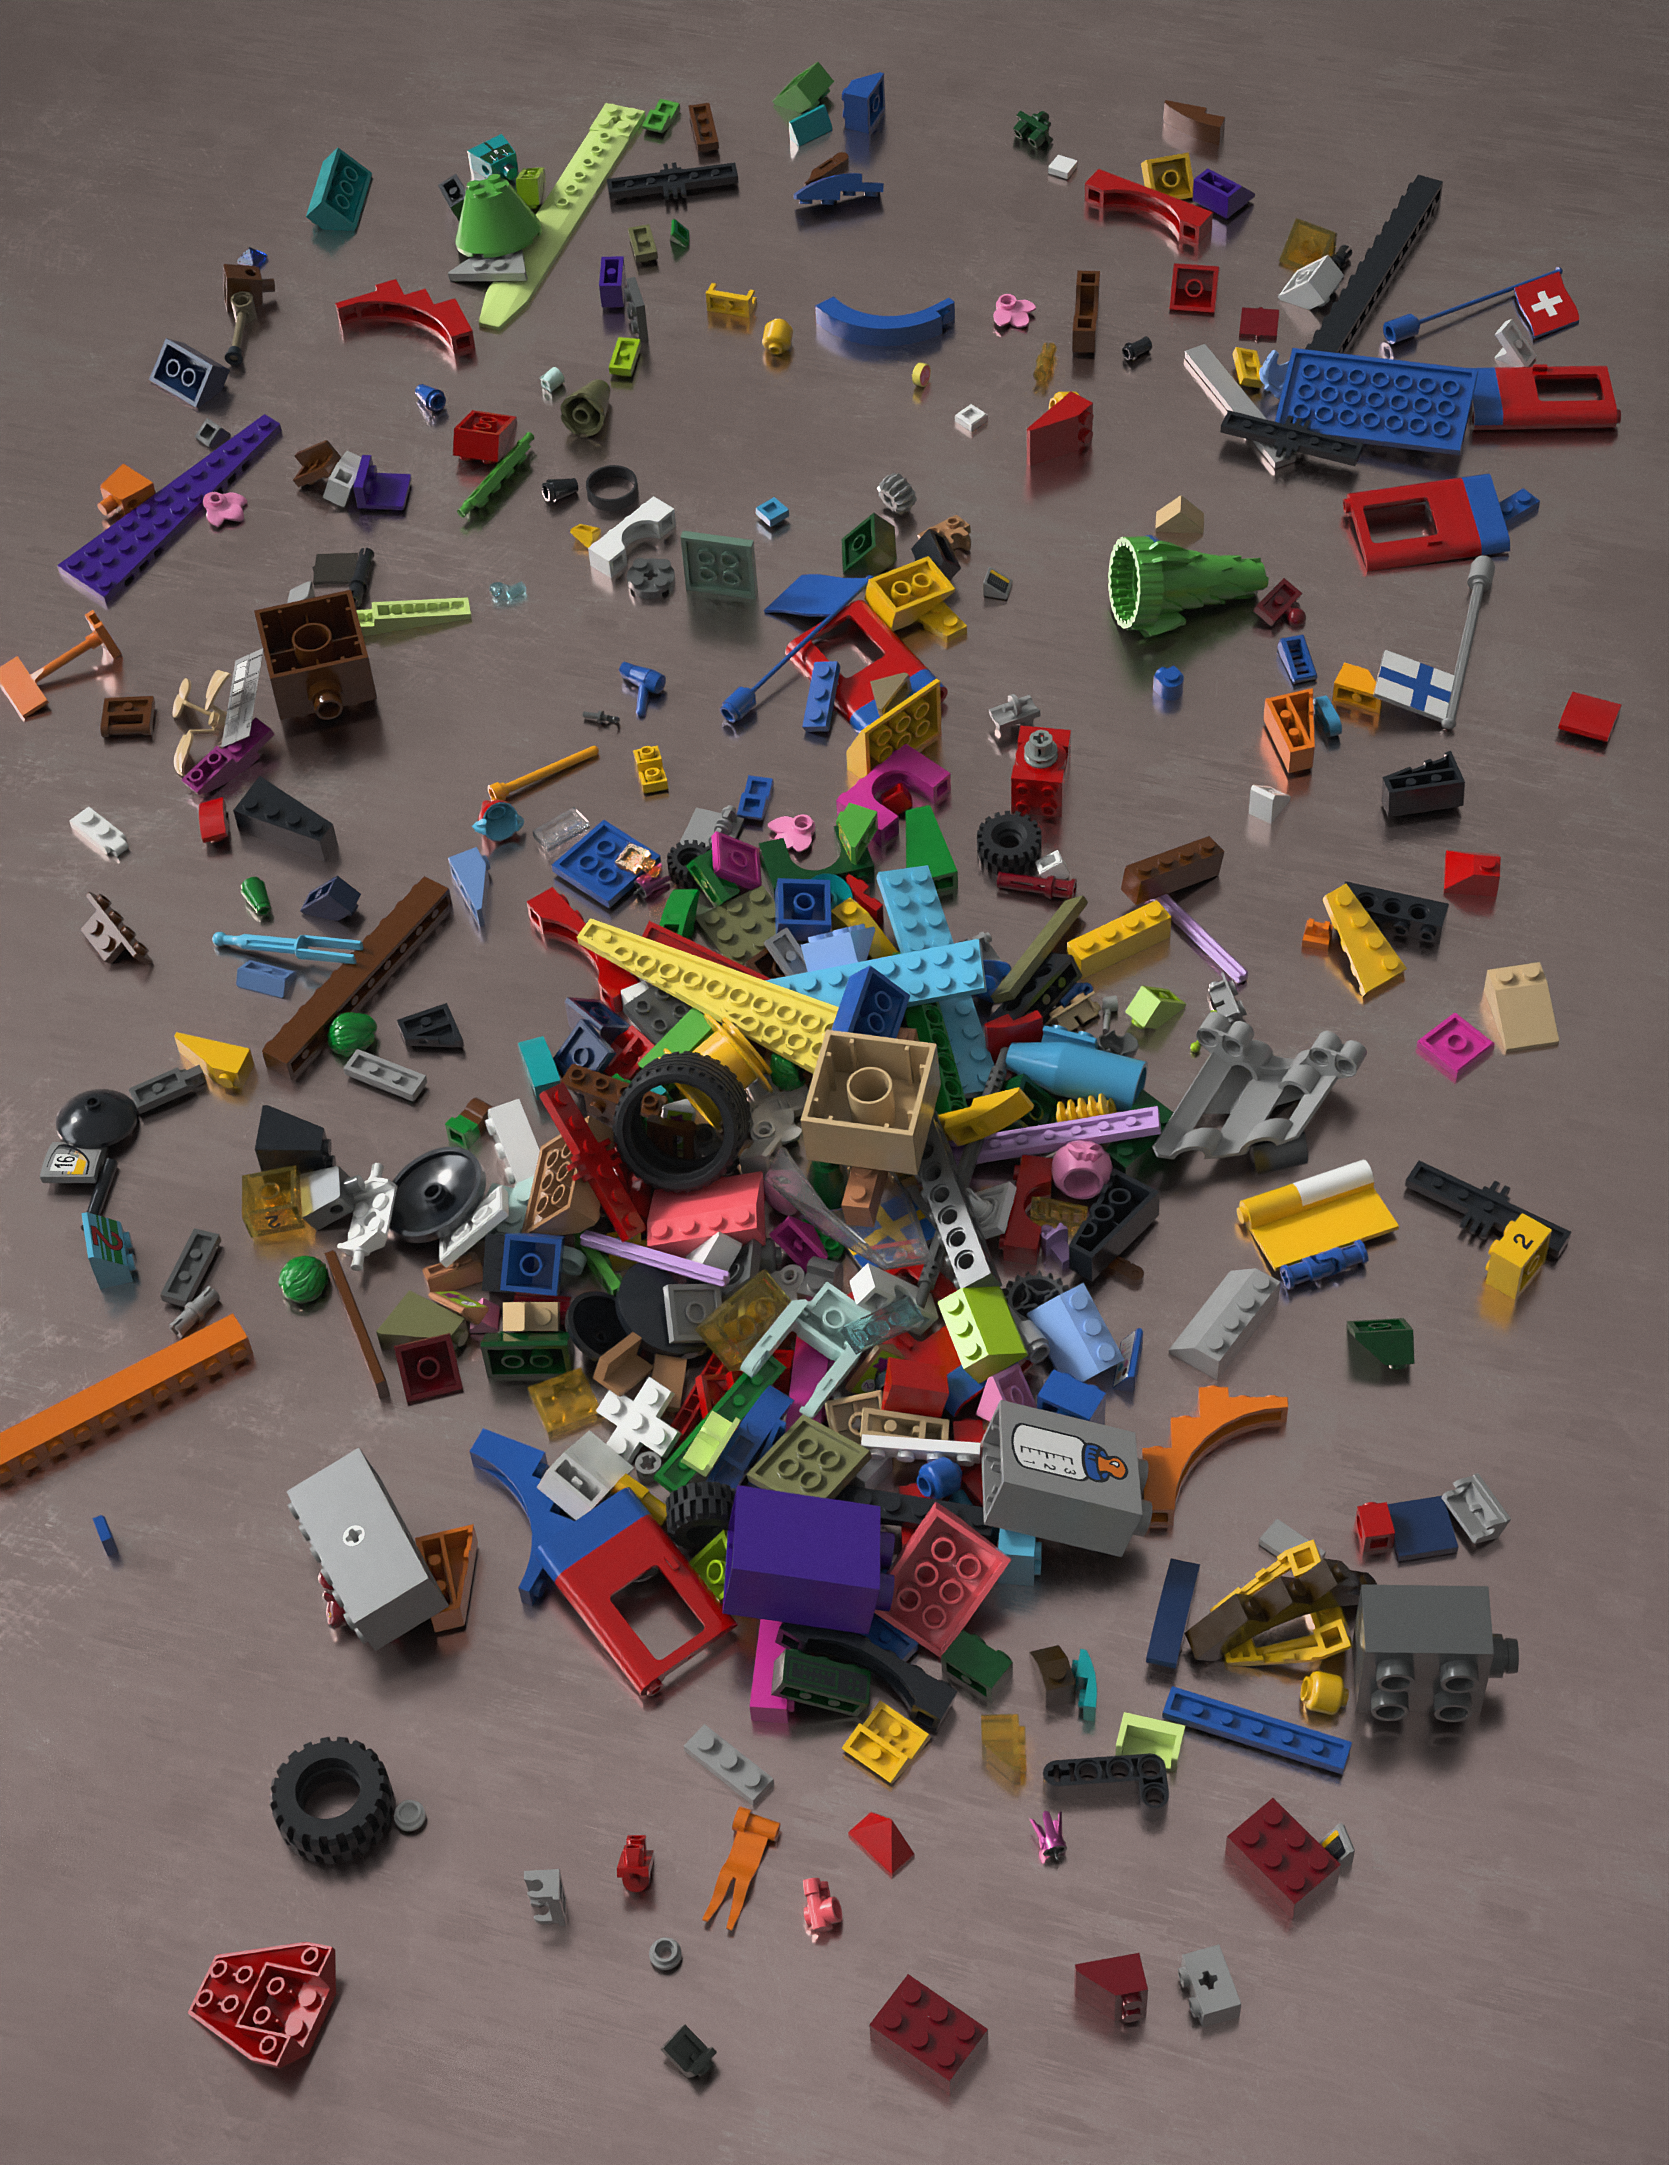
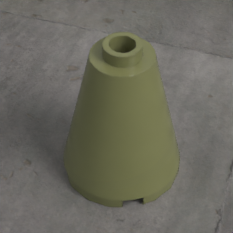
M600 379L591 381L567 396L561 404V420L566 428L574 434L579 435L581 433L592 436L603 427L611 393L610 387L605 381Z

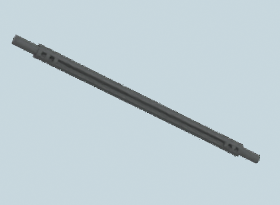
M1001 1048L996 1065L991 1068L982 1096L1001 1092L1007 1075L1005 1069L1009 1048ZM985 1138L965 1144L958 1169L966 1188L969 1187ZM938 1227L918 1281L919 1290L916 1295V1303L923 1309L925 1308L930 1291L935 1287L946 1254V1249H943L937 1238V1234L940 1233Z

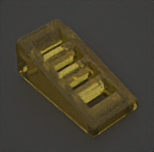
M1032 1196L1030 1220L1040 1226L1047 1224L1055 1229L1059 1223H1062L1068 1228V1232H1077L1082 1222L1087 1219V1206ZM1051 1214H1056V1218L1051 1217ZM1062 1214H1068L1067 1220L1062 1219ZM1073 1215H1079V1223L1073 1222Z

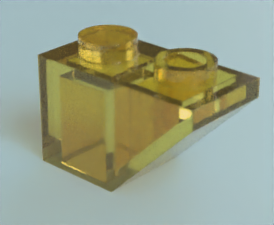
M1019 1714L981 1715L982 1757L1013 1785H1020V1773H1027L1026 1754H1020V1745H1026L1025 1726H1019Z

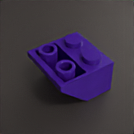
M1208 168L1194 179L1193 201L1225 218H1229L1255 197L1254 192Z

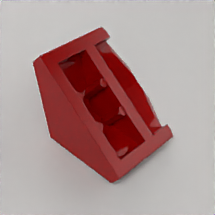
M630 1026L628 1030L618 1035L610 1045L616 1052V1055L604 1072L610 1077L617 1073L624 1080L632 1081L639 1071L642 1070L638 1063L655 1044L635 1026Z

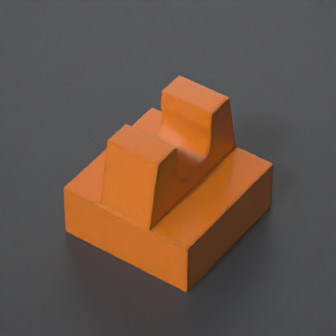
M1309 918L1302 939V947L1328 951L1333 925L1329 921L1320 923L1315 922V919Z

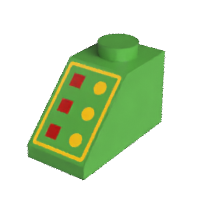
M848 803L844 812L841 811L839 813L836 825L839 826V838L851 863L857 864L878 830L877 811Z

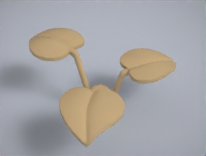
M220 670L214 672L206 692L205 709L187 701L191 690V681L187 678L182 681L179 694L174 701L173 717L179 718L185 705L210 716L208 725L212 726V729L189 730L187 735L184 734L174 756V766L179 775L185 776V763L195 734H214L218 736L219 732L224 733L227 712L219 709L213 703L220 689L232 674Z

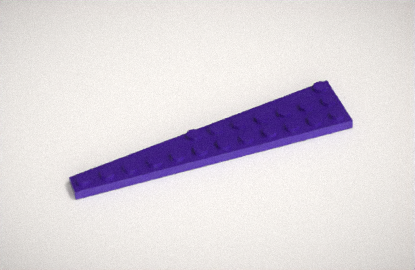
M265 414L58 564L59 573L107 604L125 586L124 581L130 575L135 576L140 571L139 567L145 561L149 562L154 557V552L158 548L164 547L173 536L177 535L204 508L203 498L207 493L216 492L219 488L223 489L228 484L227 480L233 474L237 475L242 470L241 466L246 461H251L258 455L259 451L263 450L282 431L280 423Z

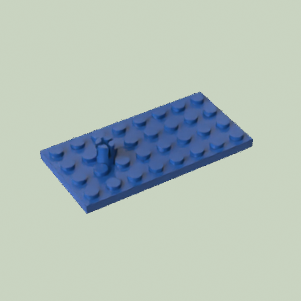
M1292 348L1275 422L1285 424L1287 417L1290 415L1294 416V424L1297 418L1303 419L1302 426H1304L1306 420L1312 421L1310 431L1361 444L1460 456L1478 378V369Z

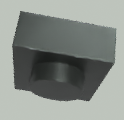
M686 2024L682 2025L660 2048L687 2078L694 2077L697 2074L700 2077L703 2076L713 2066L714 2062L711 2059L717 2053L713 2047L707 2048Z

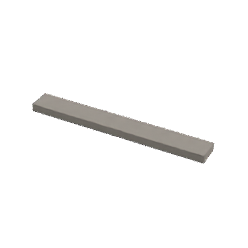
M1206 344L1185 351L1186 360L1227 410L1266 419ZM1253 441L1274 469L1296 460L1295 454L1292 455L1290 460L1285 459L1286 452H1283L1281 458L1276 457L1277 450L1274 449V446Z

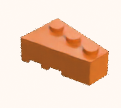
M1313 688L1265 699L1263 720L1288 773L1313 768L1315 749Z
M474 1524L415 1538L418 1549L449 1607L431 1617L435 1632L465 1625L478 1545Z

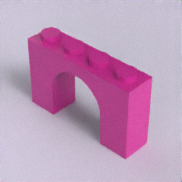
M904 744L898 750L893 751L892 755L884 762L876 765L868 775L859 779L852 788L838 797L836 800L837 817L841 811L844 812L848 803L877 811L878 830L871 841L883 847L899 834V816L875 800L877 795L903 782L906 788L913 790L932 804H935L951 791V773L909 745Z

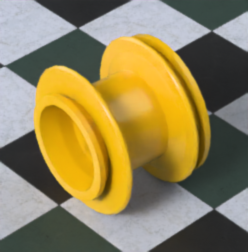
M705 1013L704 1018L714 1031V1034L698 1046L693 1053L698 1052L703 1056L709 1055L711 1058L721 1061L720 1064L726 1065L732 1073H735L738 1082L741 1081L744 1090L756 1080L768 1093H773L771 1085L763 1075L765 1073L771 1075L772 1071L756 1049L726 1017L721 1019L723 1023L721 1026L713 1017ZM667 1048L663 1049L664 1054L672 1053ZM674 1083L701 1116L721 1134L723 1132L721 1128L723 1119L712 1099L695 1087Z

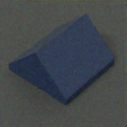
M567 997L565 1000L569 1026L574 1029L580 1019H585L609 1046L618 1035L628 1030L631 1026L599 999Z

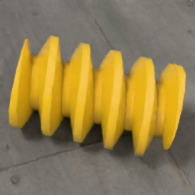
M1100 1093L1098 1102H1096L1093 1095L1088 1097V1104L1085 1103L1083 1097L1078 1098V1106L1075 1105L1073 1100H1068L1067 1108H1065L1063 1102H1058L1056 1119L1057 1122L1117 1113V1109L1112 1098L1106 1100L1105 1095Z

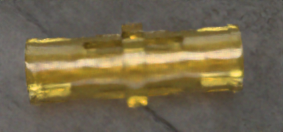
M1046 342L1042 346L1041 354L1036 359L1037 366L1033 377L1038 382H1041L1042 376L1043 382L1046 381L1049 371L1054 366V356L1057 351L1054 343L1050 342L1048 346Z

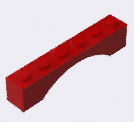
M1098 169L1085 183L1086 202L1102 208L1126 207L1149 212L1169 223L1180 238L1199 245L1212 230L1213 212Z
M551 887L526 901L529 918L543 934L570 941L590 956L599 972L598 985L601 999L616 1014L623 1010L621 990L641 982L638 976L631 974L629 971L578 944L577 936L586 923L581 913L570 907L564 894H559Z

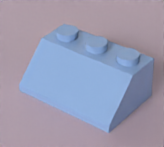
M1084 1283L1058 1295L1026 1314L1028 1319L1034 1322L1048 1340L1050 1347L1048 1357L1055 1370L1061 1373H1069L1076 1380L1085 1382L1124 1361Z

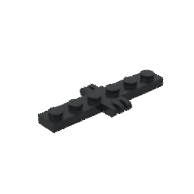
M674 162L670 169H668L667 163L663 164L664 169L657 173L607 179L610 200L664 193L665 200H669V194H673V199H678L677 193H681L682 198H687L686 190L739 183L735 163L682 169L681 167L677 168L676 162Z
M1228 410L1221 424V433L1272 445L1277 450L1276 457L1281 458L1283 452H1286L1285 459L1290 460L1293 454L1303 453L1356 466L1363 451V444L1310 431L1312 424L1310 420H1306L1304 426H1302L1303 419L1297 418L1294 424V416L1290 415L1287 417L1285 424Z
M1420 1160L1406 1179V1187L1465 1214L1459 1227L1465 1230L1471 1222L1473 1225L1471 1226L1470 1233L1475 1235L1481 1227L1483 1230L1480 1237L1485 1240L1493 1228L1504 1233L1511 1220L1515 1222L1522 1213L1552 1229L1547 1253L1556 1258L1559 1257L1571 1237V1231L1509 1203L1511 1198L1508 1197L1511 1188L1505 1185L1499 1193L1497 1191L1500 1183L1494 1181L1490 1188L1484 1186L1483 1189H1479Z

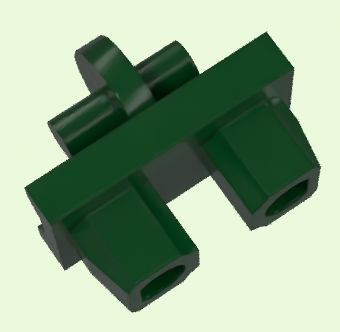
M1020 110L1016 115L1018 122L1013 128L1015 136L1023 139L1030 133L1027 139L1033 147L1038 148L1043 142L1050 145L1053 138L1049 136V127L1051 126L1049 114L1041 111L1038 114L1033 113L1032 116H1029Z

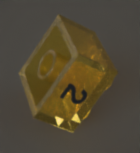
M296 1165L242 1175V1219L251 1238L305 1228V1220L302 1218L300 1174Z

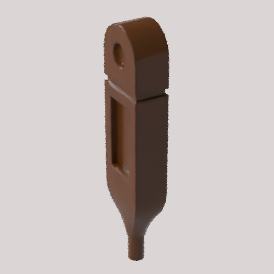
M839 152L813 169L808 181L803 183L804 186L833 176L849 164L848 154Z
M1117 1256L1103 1270L1132 1286L1141 1285L1144 1281L1143 1269L1134 1263L1131 1264L1130 1261L1120 1256Z

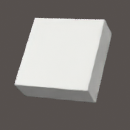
M1057 155L1049 165L1048 173L1068 179L1077 168V160Z
M972 404L955 415V422L970 432H973L988 421V414Z

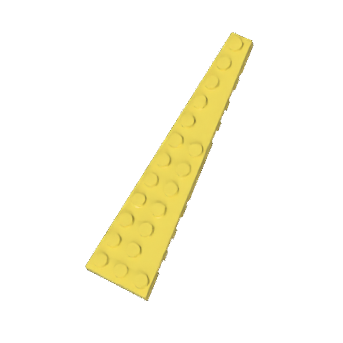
M591 918L578 934V944L704 1014H709L721 1023V1019L726 1017L744 1036L814 1074L825 1032L832 1029L839 1007Z

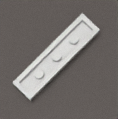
M862 1434L861 1446L870 1450L871 1459L873 1460L894 1457L902 1462H913L914 1459H922L929 1463L935 1459L946 1457L960 1466H973L974 1463L981 1464V1443Z

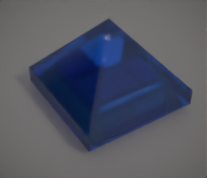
M249 247L240 256L237 263L258 267L268 256Z

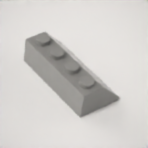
M1256 1268L1230 1271L1170 1347L1169 1353L1218 1380L1279 1301L1280 1281Z

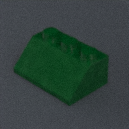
M561 1330L553 1332L526 1331L524 1333L500 1331L497 1333H486L481 1341L480 1347L488 1378L573 1376L575 1345L568 1332Z

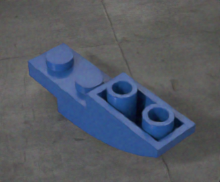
M861 173L839 174L812 182L794 193V199H799V204H812V200H821V204L832 205L834 200H840V191H843V196H856V192H864V196H877V192H883L884 183L862 182Z
M769 1385L749 1410L719 1456V1461L706 1481L727 1484L736 1490L737 1485L740 1486L759 1453L764 1449L777 1418L783 1420L795 1400Z

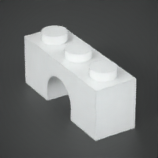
M869 1263L850 1280L857 1306L876 1315H879L888 1307L895 1314L899 1326L918 1335H921L939 1318L931 1293H929L925 1308L923 1309L916 1303L918 1287Z

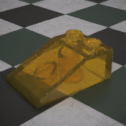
M763 1269L716 1308L695 1330L729 1371H738L748 1354L790 1304L791 1300L766 1269Z

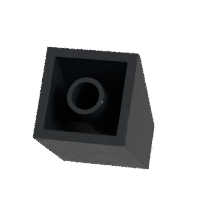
M269 1105L262 1106L255 1152L264 1182H300V1175L303 1173L336 1166V1157L331 1155V1139H327L323 1127Z

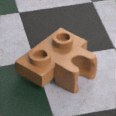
M958 515L949 517L947 520L928 528L945 535L953 551L957 548H962L966 551L971 549L970 524ZM925 530V531H923V532L917 534V535H918V540L923 536V534H924L927 530Z

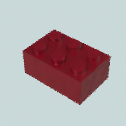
M1274 1798L1269 1800L1227 1836L1225 1853L1291 1920H1294L1339 1879L1341 1864Z
M907 1974L869 2024L871 2041L950 2096L988 2046V2029L909 1974Z

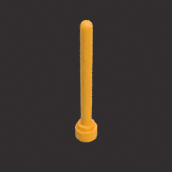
M591 746L509 783L496 782L488 786L490 798L492 801L495 799L506 800L509 793L596 756L599 753V749L597 746Z

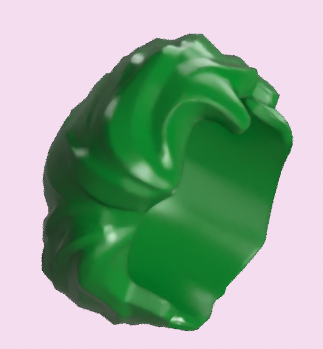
M353 1012L341 1014L332 1021L327 1033L329 1047L335 1053L350 1057L357 1049L365 1051L375 1040L374 1034L377 1032V1024L367 1014Z
M775 1052L772 1053L770 1061L772 1083L786 1092L803 1087L806 1082V1078L802 1075L805 1069L800 1068Z
M295 1257L289 1260L283 1267L279 1276V1287L283 1289V1295L287 1299L298 1303L313 1301L322 1294L325 1286L328 1285V1268L325 1263L315 1257Z

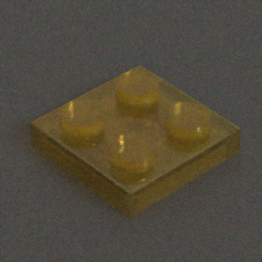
M581 1367L528 1387L531 1400L549 1438L603 1418L601 1414L596 1412L599 1404Z

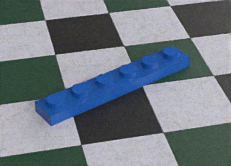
M1174 1686L1171 1687L1162 1713V1718L1342 1775L1352 1742Z

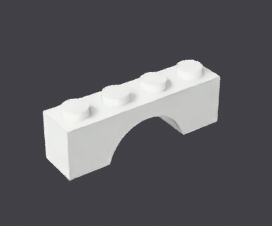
M653 496L588 548L590 566L610 578L615 576L627 566L626 547L630 543L641 538L661 539L676 527L674 508Z

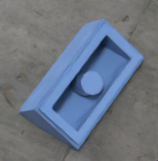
M249 960L237 969L236 985L241 988L283 998L291 987L297 973Z

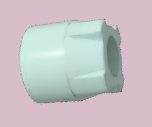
M556 367L551 368L540 377L541 386L550 393L565 382L562 372Z

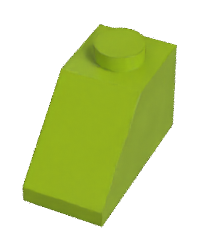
M1141 986L1125 1012L1133 1018L1131 1022L1141 1029H1157L1183 1010L1187 1004L1169 989Z

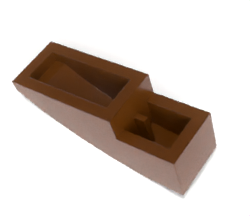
M1165 100L1163 120L1188 136L1220 145L1224 136L1225 117L1207 114V108Z

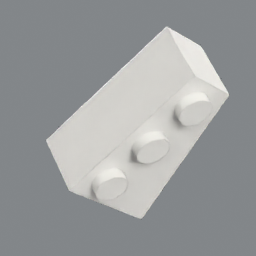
M520 1099L488 1109V1119L485 1120L486 1127L490 1136L492 1135L495 1140V1149L499 1159H503L506 1165L504 1172L509 1184L514 1183L515 1186L516 1183L534 1176L540 1152Z

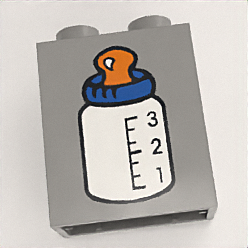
M1004 1400L999 1401L981 1441L984 1525L1122 1557L1132 1535L1143 1537L1146 1534L1152 1517L1151 1501L1141 1499V1493L1148 1477V1461L1137 1457L1135 1432Z

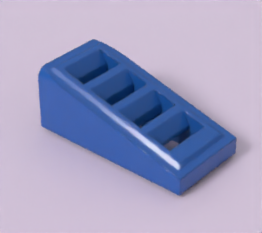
M1304 634L1281 638L1277 648L1292 682L1298 683L1317 679L1318 676ZM1291 650H1298V652L1290 653ZM1300 656H1301V658H1302V659L1292 660V658H1295V657H1300ZM1303 663H1304V665H1305V666L1296 667V668H1295V666H1294V665L1303 664ZM1308 671L1307 674H1297V672Z

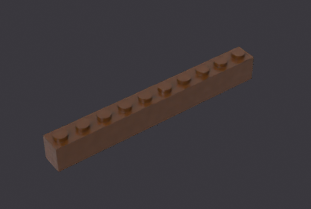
M425 876L415 884L404 899L395 905L390 914L380 921L376 929L364 938L362 942L363 950H355L350 953L354 954L356 963H343L338 969L334 970L330 978L321 987L316 989L314 995L306 1004L302 1005L292 1019L281 1027L278 1034L265 1044L262 1054L266 1067L292 1080L328 1041L327 1033L332 1021L341 1014L347 1012L354 1013L452 906L449 888Z

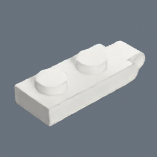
M87 807L69 820L74 830L106 855L111 852L118 857L129 848L126 836L90 807Z

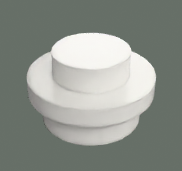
M414 1800L401 1802L394 1812L396 1825L404 1831H414L420 1828L426 1818L424 1807Z

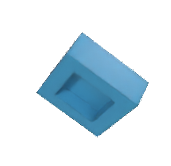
M773 497L756 507V515L772 527L789 517V509Z

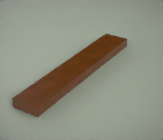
M334 1250L326 1252L324 1254L329 1271L379 1399L388 1397L390 1392L386 1378L337 1253Z

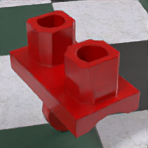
M628 1835L626 1839L627 1845H624L617 1866V1878H622L623 1885L629 1891L640 1892L649 1884L650 1872L654 1861V1850H647L646 1835Z

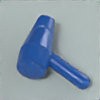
M623 662L619 672L623 679L639 687L636 714L642 717L646 713L648 692L661 693L666 684V677L656 670Z

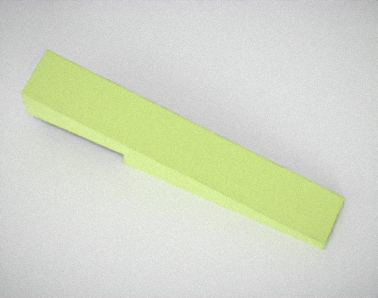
M468 597L372 602V609L356 610L363 636L471 619Z

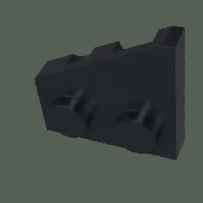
M447 1003L397 1020L398 1028L406 1046H464L462 1036Z

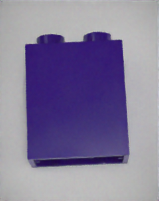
M737 1485L727 1531L722 1613L869 1634L874 1611L889 1612L894 1593V1575L880 1573V1568L890 1569L895 1542L894 1533L880 1531L881 1506Z

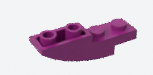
M255 717L251 722L250 735L229 744L223 749L216 746L181 781L198 795L219 788L244 772L260 758L257 751L275 735L274 732Z

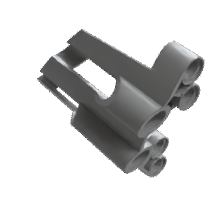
M1210 1012L1198 1029L1196 1038L1211 1054L1152 1148L1159 1158L1175 1159L1182 1152L1197 1150L1204 1153V1159H1214L1247 1154L1251 1144L1260 1141H1271L1278 1146L1297 1139L1336 1081L1341 1078L1355 1076L1367 1055L1366 1048L1354 1040H1349L1342 1044L1341 1039L1335 1033L1323 1031L1319 1034L1311 1049L1301 1051L1295 1059L1273 1055V1050L1268 1044L1259 1040H1252L1255 1033L1249 1024L1236 1021L1231 1025L1223 1014ZM1301 1099L1289 1120L1283 1118L1267 1120L1275 1106ZM1202 1114H1231L1221 1131L1214 1128L1193 1130Z

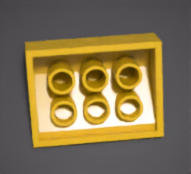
M936 678L861 730L846 751L847 769L858 778H864L876 765L884 762L892 755L893 751L898 750L904 744L917 751L941 734L940 680Z

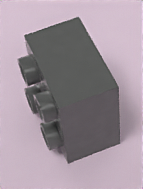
M1361 1585L1352 1640L1356 1711H1371L1373 1717L1384 1721L1403 1719L1409 1715V1711L1434 1712L1435 1717L1439 1720L1459 1722L1470 1718L1473 1713H1481L1488 1678H1503L1504 1673H1518L1519 1648L1517 1639H1503L1502 1634H1492L1488 1586Z

